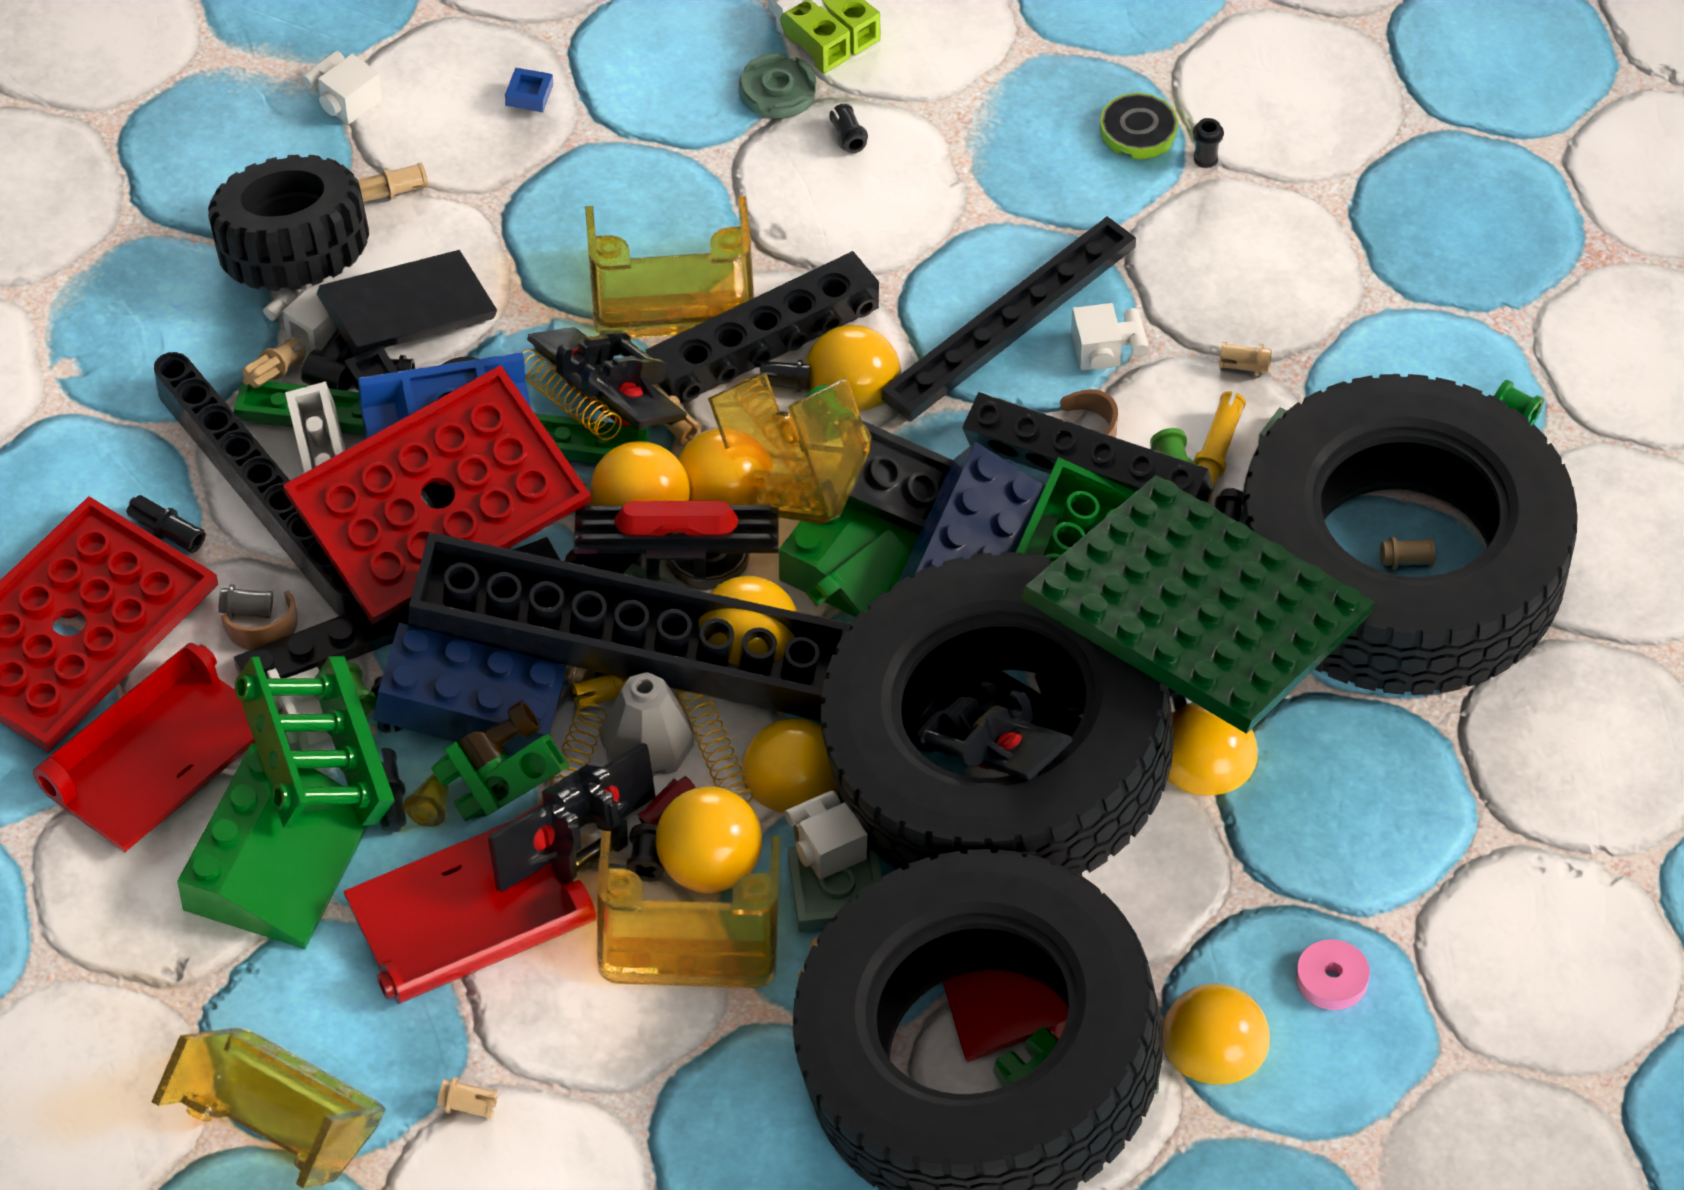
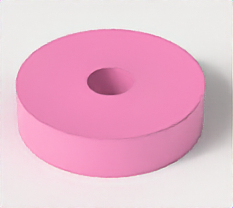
M1322 940L1310 945L1301 954L1297 966L1296 983L1300 993L1311 1004L1327 1010H1342L1355 1005L1364 996L1370 975L1369 965L1365 956L1355 946L1340 940ZM1335 972L1339 975V977L1333 978L1328 976L1326 973Z

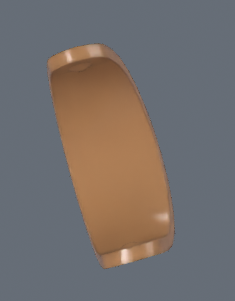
M1089 389L1066 395L1060 400L1061 409L1065 411L1084 409L1099 414L1109 424L1104 434L1116 437L1118 407L1115 400L1109 394L1100 390Z
M289 590L284 592V597L289 607L288 612L282 618L269 625L245 628L233 624L226 614L222 615L223 627L232 642L243 649L252 650L294 634L297 627V610L295 599Z

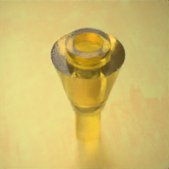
M431 774L405 799L404 809L407 815L421 826L433 827L442 824L446 815L449 784L444 787L438 781L435 774Z

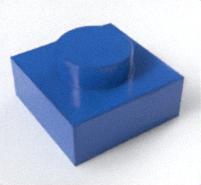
M515 67L505 93V106L543 113L554 85L553 74Z

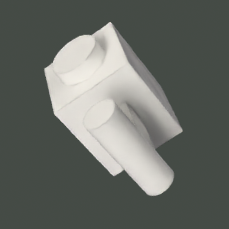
M335 51L301 76L302 83L308 89L313 88L319 83V101L326 113L338 117L347 125L382 100L379 73L353 54L345 59L339 51Z
M319 284L311 285L309 288L306 285H302L301 289L295 290L286 288L263 309V313L271 321H275L283 314L286 338L299 340L301 342L299 346H304L308 352L314 349L322 350L337 330V327L317 296Z
M1113 303L1073 308L1071 337L1080 371L1102 370L1120 366L1122 345L1131 344L1133 353L1136 356L1148 353L1149 346L1138 309L1131 308L1124 312L1125 322L1118 323Z
M833 790L784 811L786 820L791 827L799 824V841L795 843V847L800 861L805 867L811 866L819 880L867 859L868 834L846 803H839V799Z

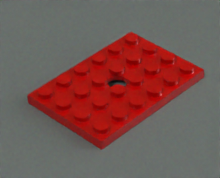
M501 365L283 485L284 493L373 625L410 604L429 532L509 549L591 502L590 492ZM432 482L443 486L449 485L453 489L455 496L452 503L447 507L434 509L423 502L421 498L423 488Z
M88 496L0 580V723L49 753L219 585L217 574ZM80 615L86 620L84 628L75 635H60L53 629L54 622L60 616L69 619Z

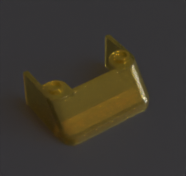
M738 196V227L723 228L715 232L710 241L711 253L630 258L629 246L620 237L613 235L595 236L593 206H585L593 325L599 335L601 330H622L630 338L677 335L754 298L751 238L746 196Z
M763 372L708 398L725 449L733 461L740 457H751L757 460L764 469V471L753 470L742 476L744 484L753 485L755 498L749 500L748 505L779 507V518L822 524L841 515L869 455L872 442L870 432L862 422L848 379H842L789 405L790 413L779 411L767 374Z
M602 831L597 890V968L600 975L605 980L615 984L758 988L770 983L777 971L781 887V836H772L770 873H750L738 879L733 888L732 902L642 900L643 885L641 879L630 870L613 869L611 831Z
M241 1028L180 1035L151 1101L157 1106L182 1103L187 1106L186 1112L189 1115L206 1122L212 1121L213 1117H229L296 1155L294 1165L300 1170L296 1185L302 1188L317 1185L323 1186L326 1183L335 1182L378 1128L386 1110L380 1102L266 1038Z

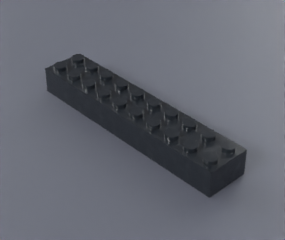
M432 532L428 534L409 604L408 625L550 662L628 679L630 676L648 672L664 679L669 688L820 721L821 698L826 671L832 655H836V647L844 633H850L851 625L841 621ZM734 608L754 611L781 622L793 633L795 638L787 643L784 657L774 662L777 640L774 634L765 628L750 629L742 639L739 666L728 663L734 640L733 627L723 619L714 618L707 620L699 629V618L717 609ZM716 633L725 634L728 640L722 645H713L708 642L709 638ZM754 638H761L766 642L769 652L761 655L755 654L748 649L747 644Z

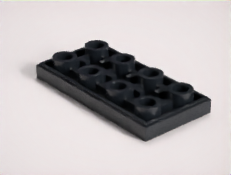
M460 249L319 285L317 291L318 298L354 356L381 345L383 348L491 320L494 319L497 308Z

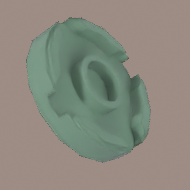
M781 53L762 55L745 66L744 73L740 75L739 93L742 103L755 114L773 119L794 117L807 110L814 101L816 77L813 69L798 57H796L795 61L786 58V54Z

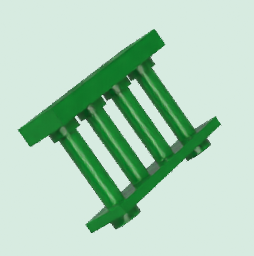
M329 656L315 678H266L260 658L251 657L235 681V693L242 703L271 790L272 804L278 811L283 828H291L306 805L352 804L357 810L362 826L378 825L395 800L345 656ZM273 696H315L319 700L323 714H278ZM327 731L336 749L291 751L285 732ZM297 768H340L344 773L348 786L303 787Z

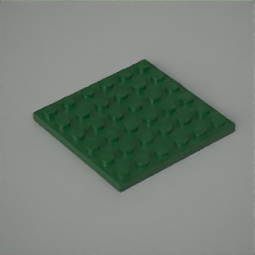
M1157 475L1025 586L1021 600L1246 734L1370 616L1375 604L1374 601L1362 595L1357 589L1343 584L1324 573L1321 568L1305 562L1288 552L1283 546L1269 541L1250 530L1247 525L1231 519L1214 509L1209 503L1195 498L1178 488L1173 482Z

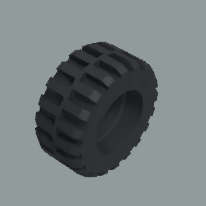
M299 154L288 155L287 158L277 159V157L266 159L265 163L259 165L256 163L245 167V171L241 173L235 172L228 177L226 184L221 183L208 207L209 222L220 266L235 281L240 284L245 283L254 289L266 287L268 291H279L280 288L295 290L301 289L302 285L311 283L313 286L322 283L323 279L329 276L334 278L341 274L344 267H351L357 261L359 255L363 253L368 243L369 226L358 179L343 164L340 165L336 160L330 158L323 160L317 155H308V157H300Z

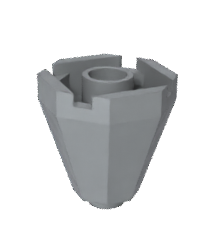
M648 672L629 677L600 727V737L603 747L607 751L609 763L641 743L647 744L653 778V772L665 770V774L677 772L694 746L693 733L683 706L664 679Z

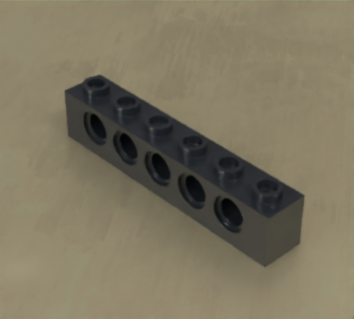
M851 251L646 349L645 353L653 359H661L668 365L667 377L658 385L669 396H676L680 400V404L685 401H692L700 394L718 385L727 384L735 377L760 367L762 360L769 362L789 351L798 350L804 344L822 336L831 329L843 326L857 318L868 316L879 308V281L855 252Z
M978 392L962 427L970 446L977 442L1001 458L1051 474L1059 457L1136 492L1155 475L1173 482L1181 490L1207 503L1214 489L1208 468Z

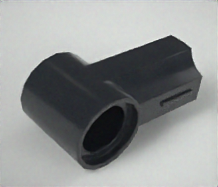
M338 329L322 350L314 349L307 356L301 372L303 383L315 385L326 382L330 389L346 391L351 387L352 380L346 372L344 361L354 357Z

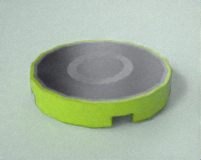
M1130 93L1121 95L1106 105L1102 110L1099 131L1103 142L1111 151L1121 155L1122 151L1126 154H1131L1130 158L1133 159L1154 158L1168 151L1173 145V140L1176 138L1178 130V119L1175 110L1165 100L1152 94Z

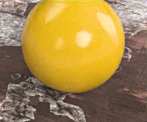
M861 325L839 326L824 333L812 345L805 360V364H811L809 371L810 388L808 390L810 391L820 385L829 386L834 391V399L842 408L849 409L851 412L869 410L885 403L881 400L882 388L901 374L900 361L891 343L879 332Z
M716 428L705 431L691 439L678 456V460L683 465L689 480V501H723L728 505H759L765 500L771 490L773 471L770 459L760 443L742 431L730 428Z
M644 441L625 443L609 451L597 464L591 477L589 490L591 506H624L630 501H689L690 498L688 476L678 458L664 447Z
M740 576L721 583L710 592L712 594L797 612L792 599L780 586L761 577ZM735 608L717 609L699 618V629L707 620L714 618L723 619L733 627L734 640L728 663L739 666L742 639L750 629L765 628L774 634L777 640L774 662L784 657L787 643L795 638L793 633L781 622L754 611ZM716 633L708 640L713 645H722L728 641L723 633ZM754 638L747 644L748 649L755 654L761 655L769 652L766 642L761 638Z
M1194 702L1183 705L1172 712L1174 749L1168 777L1170 783L1181 790L1193 794L1219 795L1240 787L1250 778L1258 758L1257 742L1252 729L1246 734Z
M786 718L770 723L752 738L743 756L742 773L746 775L744 782L750 784L749 790L753 792V798L769 809L784 813L789 808L831 790L836 795L838 794L822 736L821 725L806 719Z
M699 787L681 794L664 810L656 830V849L664 870L675 882L695 892L718 893L737 886L754 870L761 854L762 831L754 810L742 797L719 787Z
M1208 983L1186 991L1173 1002L1162 1024L1163 1050L1168 1060L1185 1076L1206 1084H1230L1247 1078L1262 1065L1269 1050V1026L1262 1009L1247 993L1227 984Z

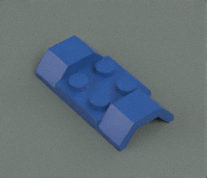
M523 352L358 378L360 410L366 439L500 365L531 407L525 382Z

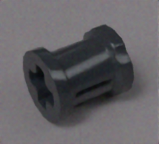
M638 824L632 827L629 832L632 851L631 858L627 859L625 872L634 880L654 882L663 878L664 868L659 860L656 849V830L658 825Z

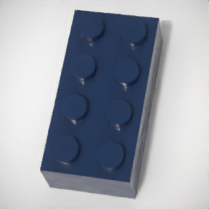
M974 442L953 460L898 582L906 577L912 579L916 577V572L935 565L937 568L943 566L942 562L963 557L965 560L971 559V555L993 553V556H1000V552L1016 553L1045 485L984 446Z
M399 622L379 687L373 720L457 742L469 733L479 729H489L508 719V709L520 700H523L534 712L541 729L530 737H523L517 734L502 746L507 755L513 756L548 733L550 734L567 666Z

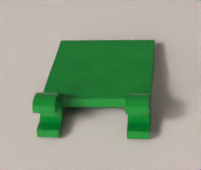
M889 528L834 572L821 580L806 595L818 607L835 592H838L858 616L862 611L867 612L868 605L883 592L886 594L890 592V587L898 582L911 553L891 528Z

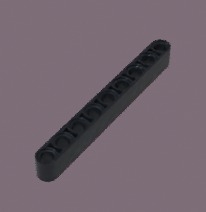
M168 352L157 358L154 363V374L161 402L338 616L361 608L284 493L283 485L290 481L289 478L188 357L182 353Z

